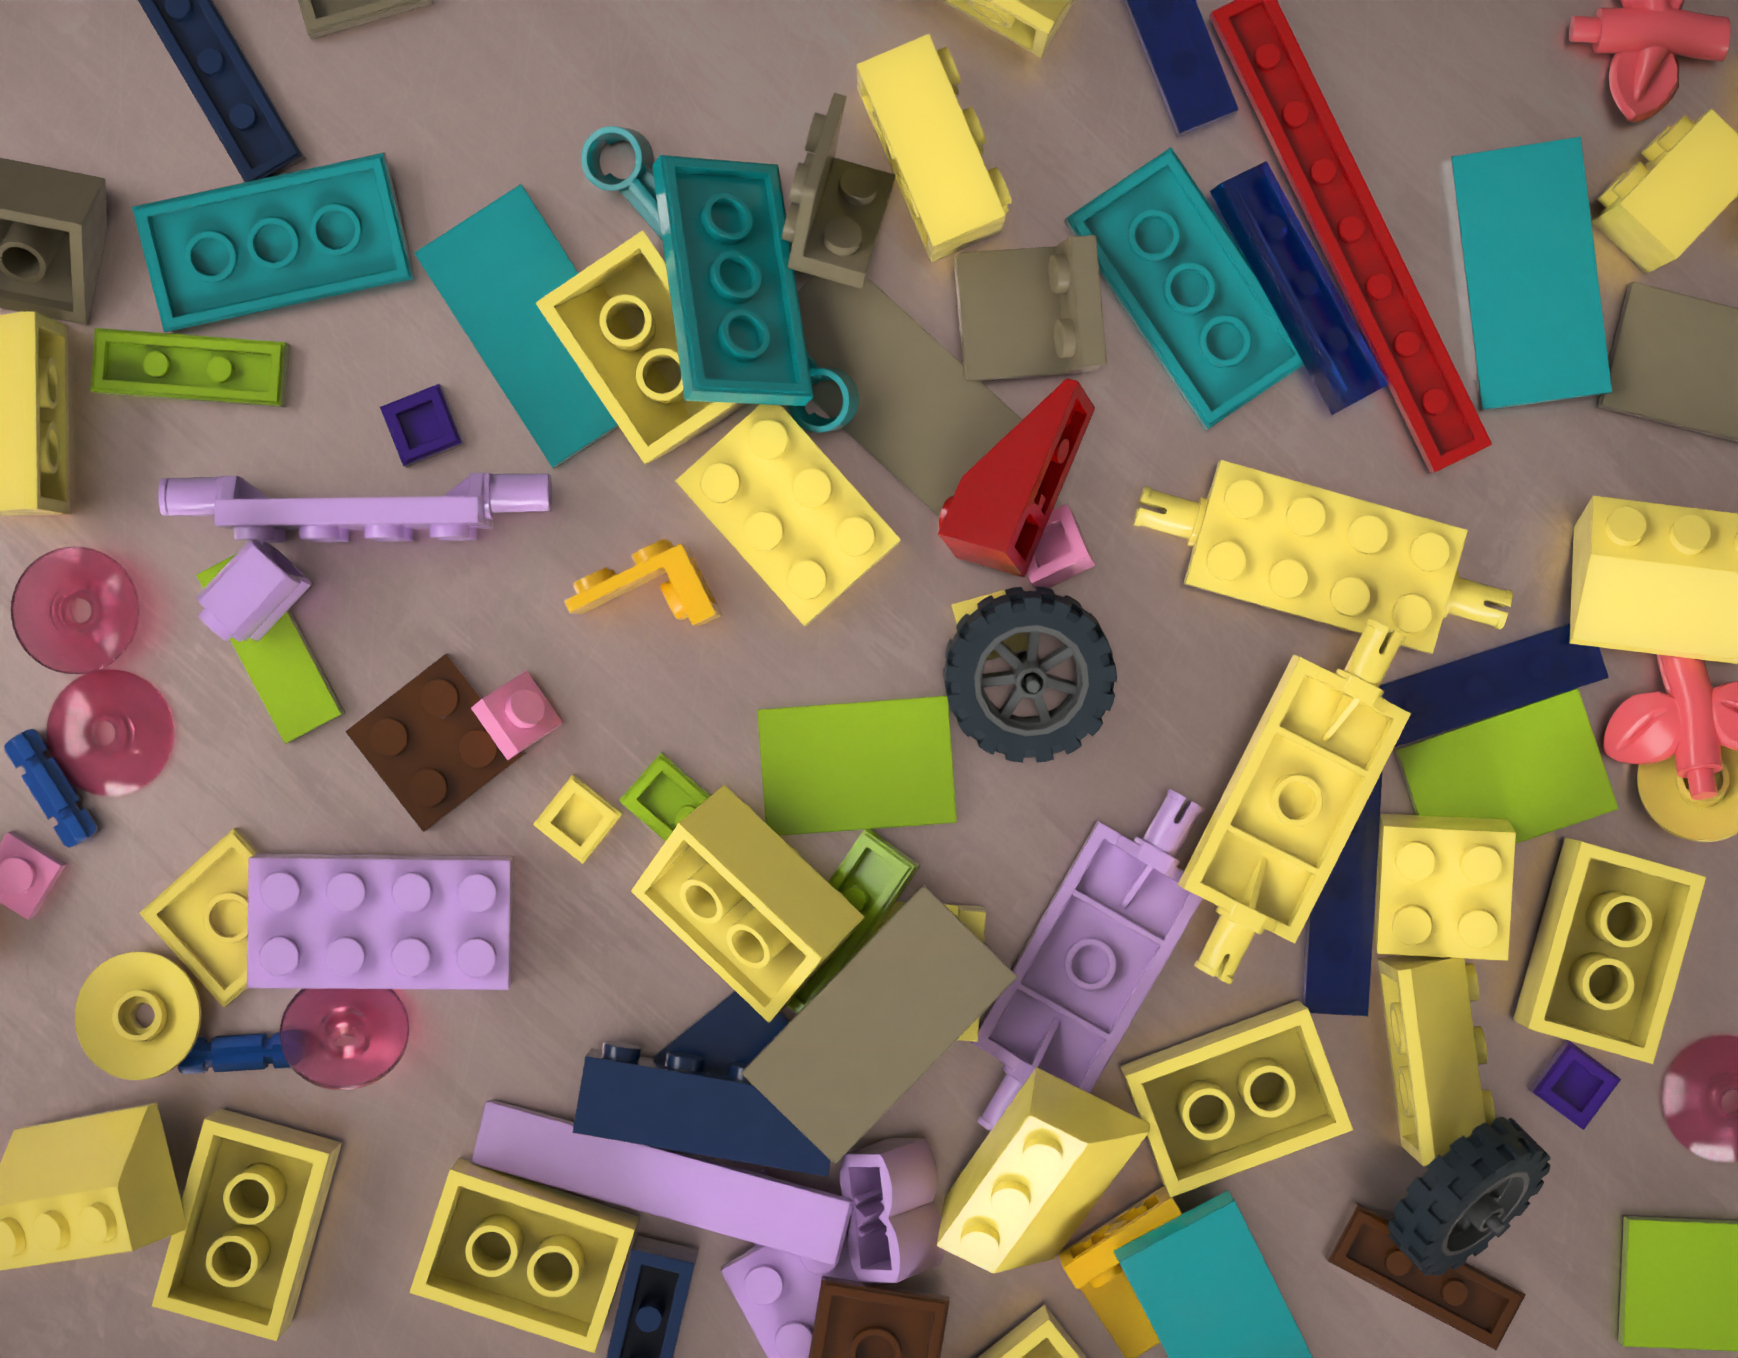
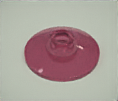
M86 547L58 548L37 558L20 576L11 600L12 626L23 649L42 666L65 674L91 673L115 662L132 643L140 620L139 596L128 572L109 555ZM79 599H85L91 606V615L83 623L77 622L71 614L73 604Z
M115 669L93 671L78 677L67 685L51 707L46 728L50 755L55 757L68 780L84 791L103 796L128 794L141 789L154 780L165 767L171 755L175 735L171 710L158 689L146 679L134 673ZM102 721L111 723L115 729L114 740L109 745H102L95 737L96 726Z
M302 988L287 1005L280 1024L281 1047L291 1068L306 1081L331 1090L358 1089L382 1079L399 1063L409 1040L407 1011L399 996L392 989ZM343 1036H352L357 1039V1042L350 1046L335 1045V1042Z
M1715 1035L1702 1038L1690 1044L1670 1064L1662 1084L1661 1106L1669 1130L1677 1141L1689 1151L1712 1161H1738V1109L1734 1112L1726 1113L1721 1104L1722 1098L1727 1092L1731 1090L1738 1091V1036Z

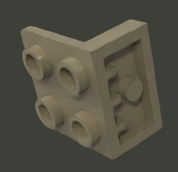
M834 93L827 115L815 112L805 146V151H808L804 163H798L789 195V201L792 202L787 213L781 239L792 242L788 268L862 289L890 199L895 174L835 158L847 96Z
M1096 235L1072 236L1053 247L961 252L954 257L963 373L967 381L1082 374L1107 365Z

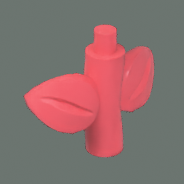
M1621 0L1624 8H1599L1595 17L1572 16L1569 27V40L1571 42L1592 43L1594 53H1616L1610 63V91L1625 117L1629 121L1638 122L1657 114L1673 99L1679 87V62L1675 54L1708 61L1723 62L1725 60L1731 31L1728 17L1683 10L1685 0Z
M1656 654L1667 694L1662 692L1636 694L1625 700L1613 713L1608 723L1603 742L1604 753L1616 761L1636 765L1655 764L1675 755L1677 776L1688 778L1691 799L1702 800L1715 797L1717 789L1714 774L1723 769L1720 745L1738 751V681L1723 683L1713 688L1704 660Z

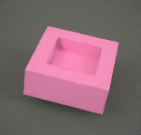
M1068 504L1052 511L1027 570L1030 582L1035 589L1036 587L1050 588L1096 566L1075 514Z
M527 670L471 707L507 761L563 723Z
M7 832L0 843V903L27 920L34 918L67 864L17 832Z

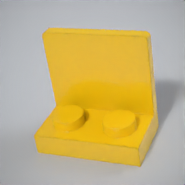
M666 538L633 553L631 557L636 566L616 575L614 569L609 570L608 567H605L574 582L573 586L577 595L564 601L569 613L583 614L667 573L670 580L661 584L660 588L677 620L680 619L682 621L689 618L692 626L701 627L723 616L690 547L682 543L673 547L672 542L667 541Z
M1164 1186L1059 1253L1064 1271L1077 1290L1081 1289L1125 1358L1139 1357L1159 1344L1160 1340L1113 1251L1183 1214L1174 1198H1170Z

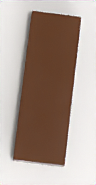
M1354 1202L1325 1255L1326 1260L1497 1350L1526 1294L1517 1287L1468 1261L1454 1270L1449 1267L1442 1275L1434 1276L1431 1273L1430 1276H1426L1389 1238L1388 1234L1391 1233L1388 1230L1389 1220Z

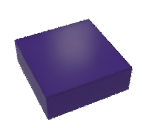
M440 384L380 407L404 467L412 466L465 445L443 387Z
M1565 1039L1528 1090L1584 1130L1618 1085L1621 1078L1571 1041Z

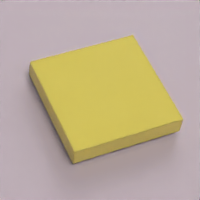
M238 827L233 828L139 913L224 1008L247 989L249 857L260 853Z

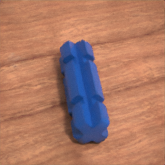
M35 729L25 730L14 736L4 745V752L15 769L20 766L24 769L25 774L21 775L23 782L47 820L55 818L58 824L53 829L63 845L67 848L77 846L97 832V824L87 808L82 810L78 808L76 803L81 801L55 757L47 759L44 752L49 748L39 732Z
M296 1031L278 1032L273 1034L272 1038H267L266 1033L215 1036L211 1042H208L206 1037H199L190 1053L178 1065V1070L182 1074L205 1073L209 1068H213L214 1072L261 1070L268 1067L269 1064H273L275 1069L297 1067L303 1062L304 1056L302 1036Z

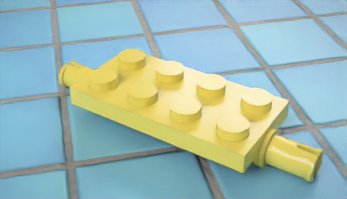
M1224 460L1218 461L1207 498L1201 497L1199 502L1153 490L1148 486H1144L1140 496L1139 504L1160 509L1163 511V514L1139 508L1136 510L1134 526H1144L1186 538L1187 546L1192 547L1191 559L1184 580L1186 585L1361 635L1366 627L1367 620L1372 619L1389 627L1390 631L1395 630L1404 635L1406 638L1400 646L1427 654H1433L1442 620L1448 614L1487 624L1499 630L1506 623L1509 613L1486 607L1484 602L1500 607H1511L1513 599L1512 590H1503L1459 577L1457 568L1468 533L1466 529Z
M1367 620L1366 627L1344 671L1337 669L1334 674L1302 657L1292 656L1177 884L1185 890L1218 906L1215 912L1219 913L1220 917L1199 959L1195 961L1193 966L1213 977H1218L1219 980L1227 984H1232L1233 976L1255 932L1262 935L1265 929L1296 943L1411 713L1383 699L1384 691L1379 688L1401 643L1404 642L1406 637L1395 630L1390 631L1389 627L1377 621Z

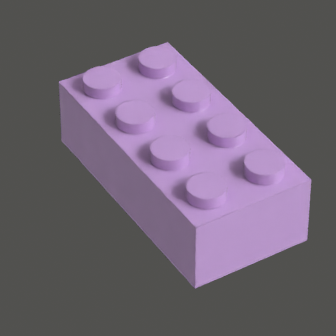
M257 853L249 857L247 988L509 990L512 981L513 856Z

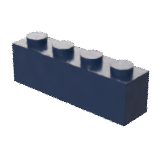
M603 1041L602 1050L591 1048L585 1056L572 1133L826 1177L829 1175L831 1160L741 1074L748 1064L730 1063L729 1072L703 1068L705 1058L681 1052H667L665 1061L640 1057V1046L617 1041Z
M637 1235L631 1249L606 1358H674L699 1249Z

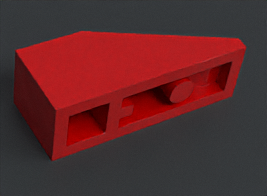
M1066 378L961 477L954 496H950L941 509L939 517L940 529L938 531V535L956 558L1025 578L1095 410L1093 403L1079 381Z

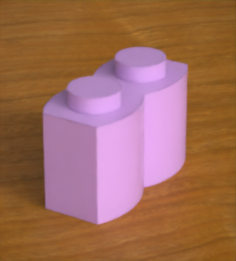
M250 539L196 597L197 601L204 607L198 616L215 634L225 641H229L231 637L239 642L242 640L247 641L249 637L259 641L312 585V582L277 548L265 541L260 543Z
M888 1138L846 1153L842 1158L840 1167V1186L842 1196L854 1200L850 1215L852 1219L848 1231V1250L851 1264L860 1282L897 1283L940 1265L944 1256V1249L937 1246L941 1216L933 1202L937 1188V1170L935 1159L925 1138Z

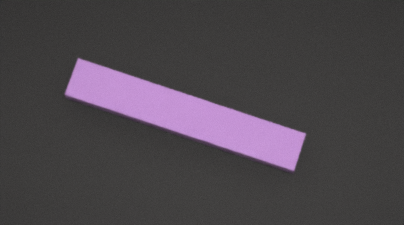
M493 1099L485 1103L471 1161L473 1164L835 1266L839 1263L854 1203L853 1199L681 1151L572 1133L573 1121Z

